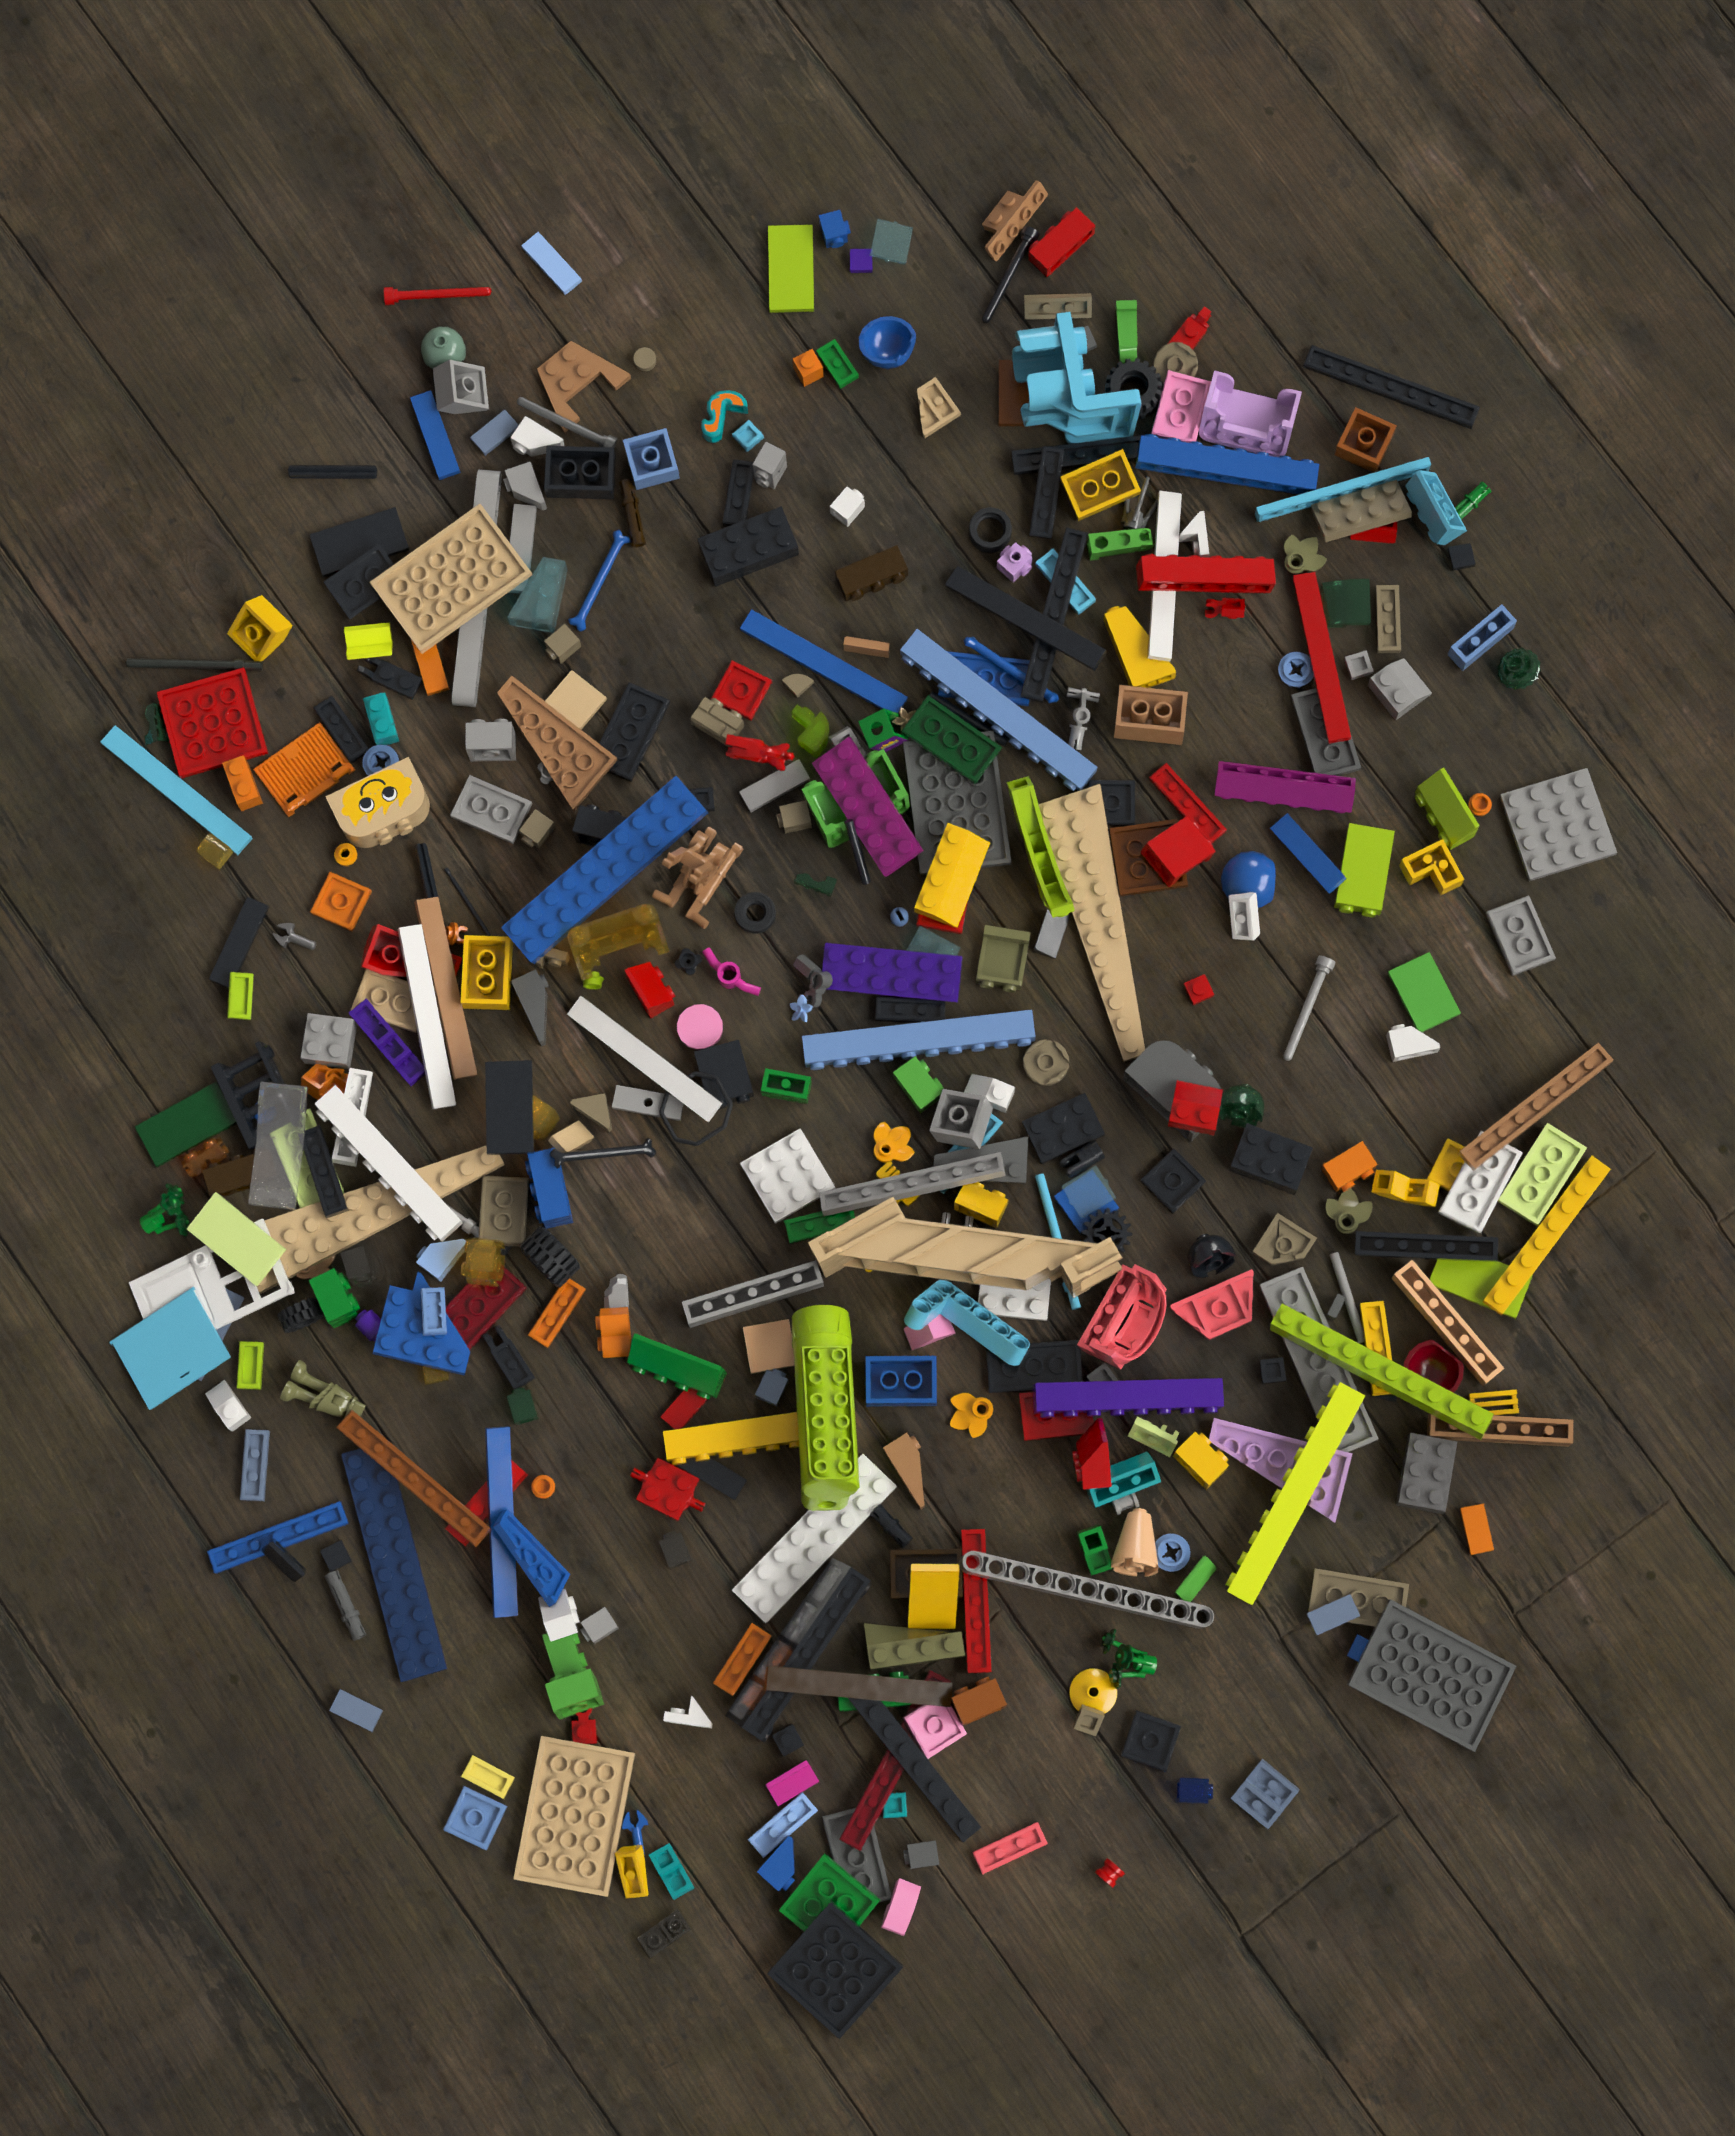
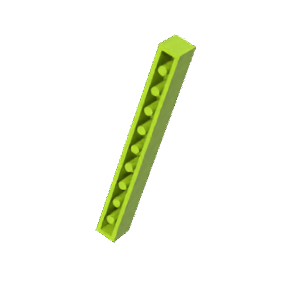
M1281 1304L1271 1322L1270 1330L1479 1440H1482L1492 1421L1494 1414L1284 1304Z

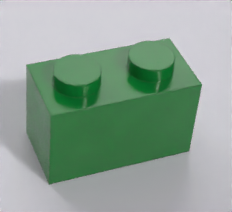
M765 1068L761 1094L765 1097L807 1104L812 1083L811 1077Z

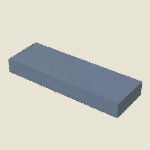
M245 1429L240 1500L265 1502L269 1430Z

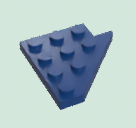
M417 1272L413 1291L390 1285L373 1354L465 1376L470 1350L447 1313V1335L423 1336L421 1288H430L423 1275Z

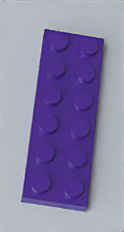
M825 943L822 972H829L833 978L832 985L826 990L958 1003L963 956Z

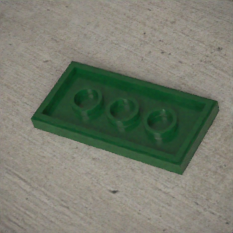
M929 695L901 731L903 735L974 785L977 784L1002 750L1000 745Z
M215 1082L140 1123L135 1128L158 1168L234 1126L237 1122L218 1083Z

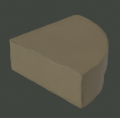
M792 674L782 679L783 684L797 698L814 684L813 679L803 674Z

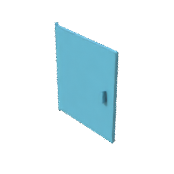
M194 1286L109 1342L111 1345H114L149 1410H152L231 1358L195 1294Z

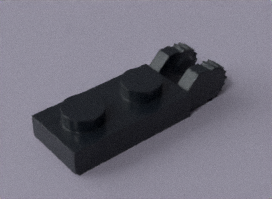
M376 657L363 658L367 663L377 666V669L373 673L365 667L358 666L356 670L358 673L370 678L376 684L413 700L423 681L421 677L382 659L380 661Z
M498 1325L495 1329L499 1337L504 1341L502 1344L496 1347L488 1333H485L483 1337L491 1348L490 1352L515 1391L536 1378L512 1340L508 1339L501 1326Z

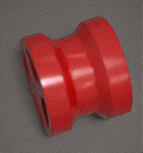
M1108 1858L1104 1861V1866L1095 1872L1112 1888L1116 1885V1880L1125 1874Z

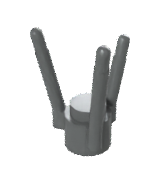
M1148 476L1145 478L1135 510H1131L1129 513L1130 499L1124 501V513L1121 522L1124 523L1123 528L1126 530L1145 528L1157 507L1158 499L1155 500L1143 518L1140 508L1150 480Z

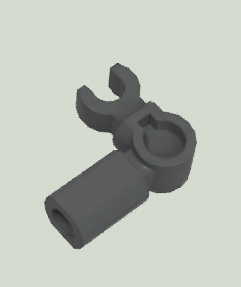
M799 955L793 966L811 983L809 986L810 990L806 991L804 996L807 1001L813 999L811 1003L813 1007H819L822 1002L821 995L832 985V975L827 971L821 972V969L806 955Z

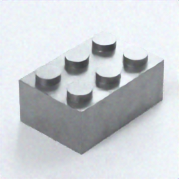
M1410 1433L1407 1436L1396 1500L1397 1506L1439 1514L1446 1512L1457 1448L1456 1441Z

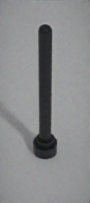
M1029 226L1023 227L1020 233L1021 243L982 316L984 323H989L1028 247L1038 239L1040 233Z

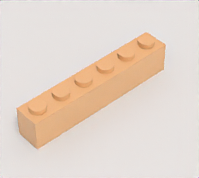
M1413 1260L1393 1275L1392 1280L1482 1386L1504 1369Z

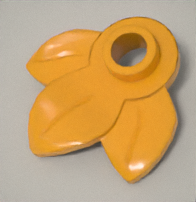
M881 1122L876 1127L873 1135L876 1142L873 1153L876 1159L883 1163L890 1162L893 1159L900 1162L910 1159L915 1153L907 1145L911 1136L910 1129L905 1126L891 1129L886 1122ZM882 1148L889 1149V1152L884 1153L882 1151Z
M961 1393L952 1397L951 1402L958 1410L953 1415L950 1426L958 1430L969 1428L972 1438L982 1435L987 1428V1419L993 1414L991 1401L984 1397L975 1398L969 1393ZM980 1405L986 1407V1412L983 1414L977 1411Z

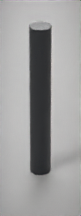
M847 819L844 821L862 884L866 885L871 883L853 819Z

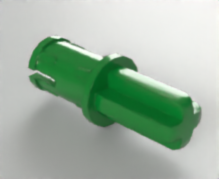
M1481 481L1471 493L1465 494L1464 499L1455 507L1461 520L1473 508L1476 509L1478 507L1477 504L1491 493V489H1486L1487 485Z

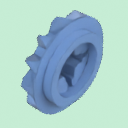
M1291 652L1285 655L1278 667V673L1282 682L1288 684L1289 687L1300 688L1301 686L1308 685L1313 678L1310 657L1302 652ZM1293 665L1296 668L1302 666L1300 670L1301 676L1297 673L1290 675Z
M375 745L365 753L363 768L369 776L383 769L380 766L375 767L378 764L377 755L382 760H387L385 762L386 767L399 762V758L391 747Z
M1166 1534L1155 1542L1158 1566L1161 1569L1174 1572L1181 1570L1188 1563L1190 1547L1183 1537L1177 1534ZM1166 1544H1168V1546H1170L1171 1549L1180 1548V1550H1178V1552L1175 1554V1559L1177 1562H1175L1174 1559L1172 1560L1171 1557L1162 1558V1556H1164L1167 1552Z

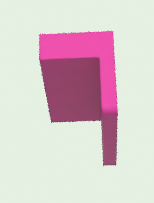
M806 1760L767 1783L766 1787L776 1804L780 1806L817 1784L819 1780Z

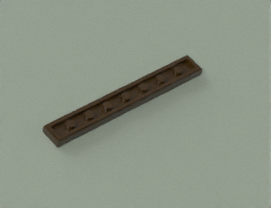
M766 1666L764 1690L951 1707L953 1683Z

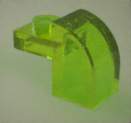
M797 704L791 711L792 718L806 728L798 738V745L817 758L829 741L828 720L821 711L814 718V713L805 706L801 708Z

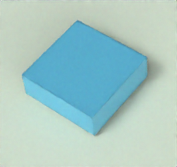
M748 420L732 434V437L748 452L764 438V435Z

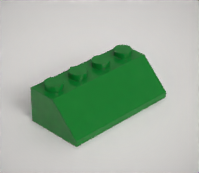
M634 1333L627 1361L630 1366H633L632 1371L641 1375H645V1372L654 1375L653 1379L665 1384L669 1380L676 1383L674 1387L688 1392L689 1388L696 1390V1395L706 1400H709L710 1397L717 1399L727 1374L722 1366Z

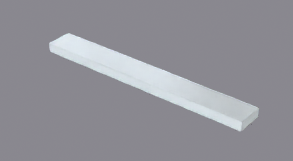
M1159 491L1154 550V555L1156 556L1172 554L1178 556L1181 493ZM1152 591L1148 659L1169 662L1172 659L1176 591Z
M422 924L398 928V934L432 1110L455 1106V1095Z
M580 996L567 1013V1015L707 1122L712 1119L723 1104L584 997Z

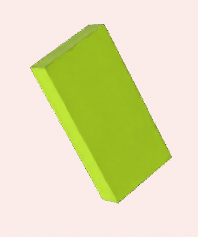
M230 972L228 1019L251 1020L254 974Z
M239 1342L237 1389L261 1390L263 1342Z

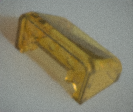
M642 904L576 926L567 935L582 981L593 977L592 969L595 965H601L598 957L641 942L645 950L652 947L656 949L658 955L670 952L657 911L651 904Z

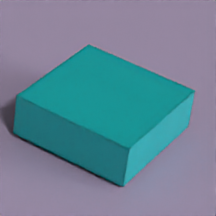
M906 1792L891 1793L883 1808V1818L907 1817Z

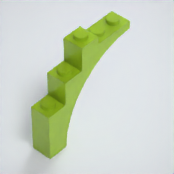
M1029 776L1007 782L1018 830L1024 841L1028 861L1035 875L1040 898L1044 906H1047L1052 918L1064 917L1075 910L1047 836L1033 783Z

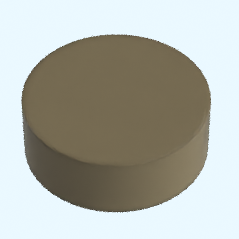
M646 347L638 349L634 354L636 368L641 371L653 369L656 365L654 351Z

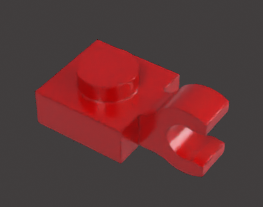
M1222 598V601L1206 599V606L1213 607L1214 609L1205 610V617L1214 618L1221 613L1222 617L1230 619L1244 618L1245 599Z

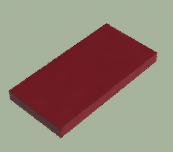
M492 1256L446 1306V1313L469 1350L474 1347L483 1335L522 1295L527 1287Z

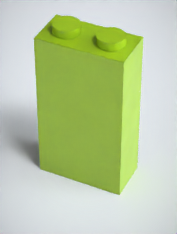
M1349 823L1340 869L1347 879L1337 887L1334 908H1338L1343 913H1353V911L1361 912L1366 917L1380 916L1395 831Z

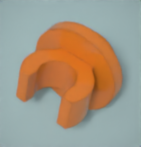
M451 922L445 928L449 945H454L455 943L458 945L464 944V939L459 937V932H466L468 928L465 926L458 927L457 923Z

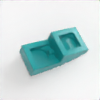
M670 1843L649 1854L673 1900L695 1888Z

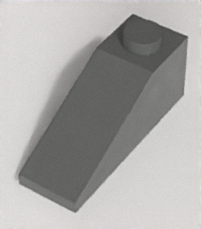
M535 969L511 982L542 1047L546 1045L548 994L545 988L549 985L544 974L538 975Z

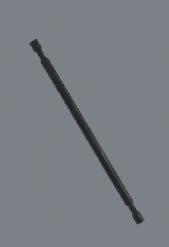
M445 868L444 871L450 877L451 882L486 936H492L456 879L451 875L450 870Z

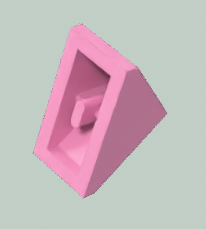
M941 1314L921 1330H914L908 1326L904 1328L912 1351L956 1334L951 1321Z

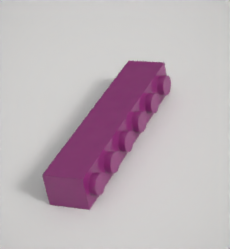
M1219 761L1215 796L1223 799H1242L1246 802L1260 801L1269 805L1284 804L1293 808L1308 807L1317 811L1324 809L1332 810L1336 813H1351L1356 778Z

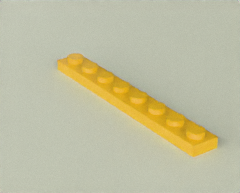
M1593 1156L1589 1158L1491 1289L1483 1303L1501 1316L1611 1170L1609 1167Z

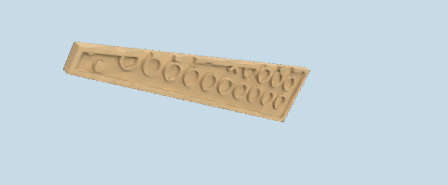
M1098 784L1041 803L1039 808L1057 866L1073 902L1075 910L1072 912L1121 1056L1123 1061L1127 1062L1138 1058L1145 1050L1101 786Z
M483 1146L415 1169V1171L442 1199L505 1164L500 1155H487V1148ZM377 1182L344 1193L349 1211L326 1219L321 1202L264 1221L270 1236L286 1248L280 1260L288 1279L301 1271L319 1264L408 1217L412 1209L407 1204L402 1206L395 1199L394 1196L397 1193L391 1187L387 1190L381 1182ZM273 1268L257 1286L260 1294L279 1285Z

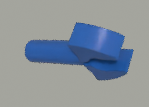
M637 1810L639 1821L635 1827L630 1821V1812H627L622 1829H629L632 1832L633 1844L642 1845L644 1851L641 1829L644 1825H649L645 1816Z

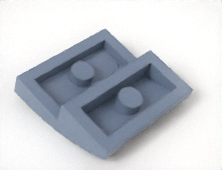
M1262 1759L1231 1799L1269 1829L1300 1789Z

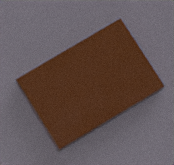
M999 360V426H1024L1021 407L1023 404L1029 403L1027 382L1018 383L1015 380L1012 360Z

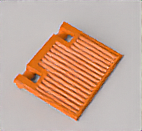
M320 722L253 769L288 817L292 816L295 813L294 810L301 805L306 806L340 782L339 779L347 773L350 775L355 771L352 764ZM341 763L342 766L334 772L331 770V768ZM296 794L297 798L290 803L286 801Z

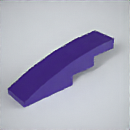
M367 999L363 1000L349 1012L350 1016L410 1086L426 1075L423 1064Z

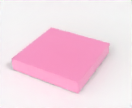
M921 1705L902 1717L921 1752L927 1759L967 1734L952 1706Z

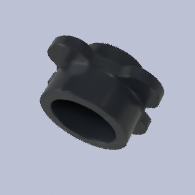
M685 948L681 951L682 954L679 959L675 961V966L678 969L685 970L688 975H693L696 972L695 968L702 962V957L699 954L695 955L690 949Z

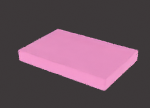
M1168 370L1151 434L1162 439L1177 438L1181 442L1186 443L1196 441L1211 381Z

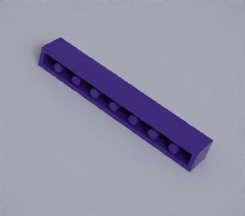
M1223 1378L1035 1383L1032 1386L1034 1414H1040V1418H1052L1056 1413H1063L1064 1417H1077L1078 1413H1087L1088 1417L1101 1416V1412H1110V1416H1123L1124 1412L1131 1411L1134 1412V1415H1148V1411H1157V1415L1171 1414V1410H1180V1414H1193L1194 1410H1203L1204 1413L1211 1414L1218 1413V1409L1224 1407Z

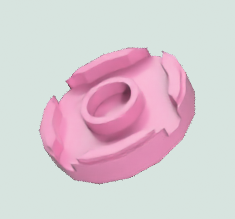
M704 1004L693 1005L686 1008L680 1015L677 1022V1033L681 1041L688 1048L698 1051L712 1047L720 1040L723 1033V1022L719 1013L712 1007Z

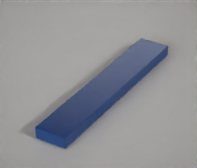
M339 1501L211 1549L207 1553L214 1573L217 1574L265 1556L261 1549L272 1538H275L286 1548L345 1526L349 1522L342 1502Z

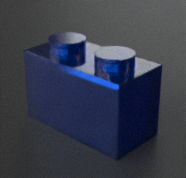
M1177 1779V1803L1206 1805L1208 1800L1213 1799V1784H1209V1779Z

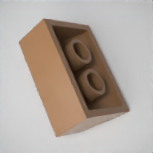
M1120 685L1114 738L1182 745L1188 692Z

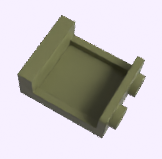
M985 925L976 975V983L980 984V987L993 989V986L1002 987L1003 991L1012 993L1016 992V990H1021L1030 932Z

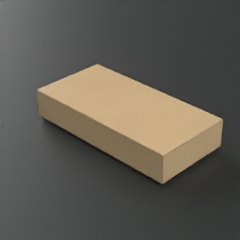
M578 1120L552 1135L548 1141L560 1152H573L591 1142L594 1136Z

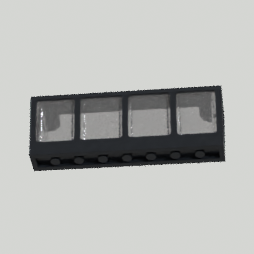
M832 1558L725 1716L765 1743L773 1730L774 1723L795 1694L764 1690L766 1666L811 1670L857 1601L867 1593L872 1585L871 1580L852 1567Z

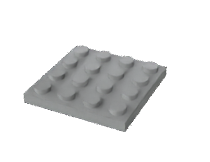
M1588 768L1500 794L1499 797L1529 881L1617 854Z

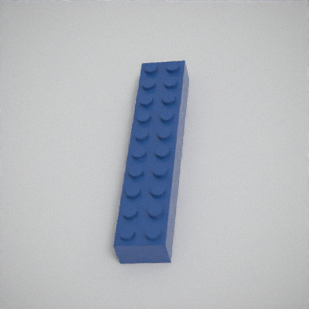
M675 776L501 928L527 959L535 964L709 812L683 782Z

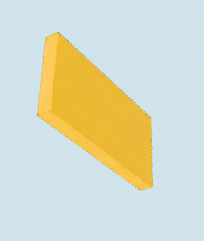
M911 1564L908 1628L955 1629L959 1564Z

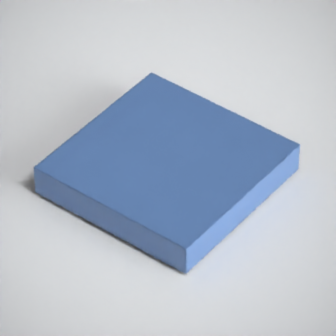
M464 1786L443 1830L487 1850L508 1806Z

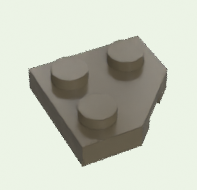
M1277 1213L1252 1253L1270 1265L1296 1261L1305 1258L1317 1237Z

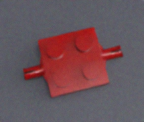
M657 1458L652 1469L647 1474L635 1467L633 1472H631L630 1477L642 1482V1489L636 1501L677 1522L683 1511L689 1506L702 1512L706 1503L694 1498V1490L700 1479L660 1458Z

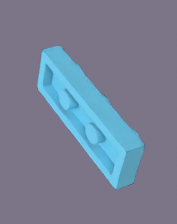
M1054 549L1050 550L1035 563L1050 583L1058 559V553ZM1076 577L1069 605L1079 615L1095 603L1096 598L1080 579Z

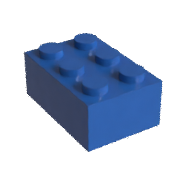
M555 1148L528 1154L529 1160L525 1161L527 1174L530 1179L533 1178L534 1182L530 1184L532 1197H534L535 1201H538V1206H534L536 1217L539 1223L544 1224L546 1229L573 1223L562 1167L560 1166L557 1169L554 1166V1159L549 1154Z
M866 1356V1407L937 1406L936 1356Z

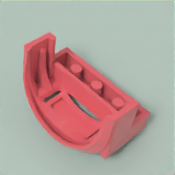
M1134 1264L1133 1268L1122 1265V1270L1116 1275L1077 1344L1082 1351L1120 1370L1124 1364L1141 1356L1155 1340L1165 1316V1292L1167 1289L1158 1276ZM1139 1300H1143L1153 1305V1308L1139 1302ZM1133 1305V1308L1124 1326L1115 1336L1118 1328L1120 1327L1130 1307Z

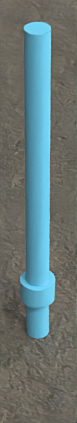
M1044 1174L1036 1175L1035 1178L1052 1238L1062 1239ZM1063 1282V1288L1065 1293H1068L1072 1310L1081 1308L1078 1296L1073 1298Z

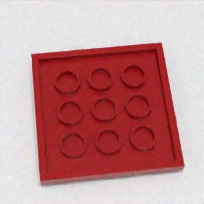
M245 668L157 692L180 778L223 767L222 763L243 755L248 760L268 754Z

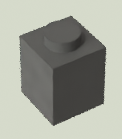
M936 1840L908 1844V1850H903L905 1865L910 1864L911 1869L939 1865Z

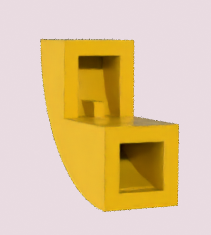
M1376 1170L1372 1193L1400 1202L1436 1207L1440 1184L1427 1179H1412L1396 1171Z

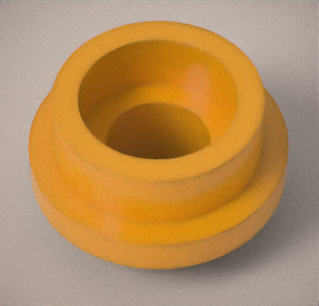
M343 843L335 849L334 857L340 865L349 866L356 861L357 850L353 845ZM349 851L350 854L348 857H342V852Z

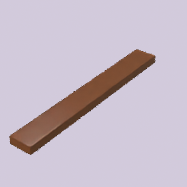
M353 1410L336 1427L475 1547L492 1530Z

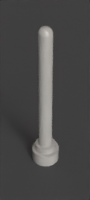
M1319 955L1315 963L1317 966L1315 969L1317 971L1283 1055L1286 1061H1290L1294 1055L1325 975L1333 971L1336 962L1328 957Z

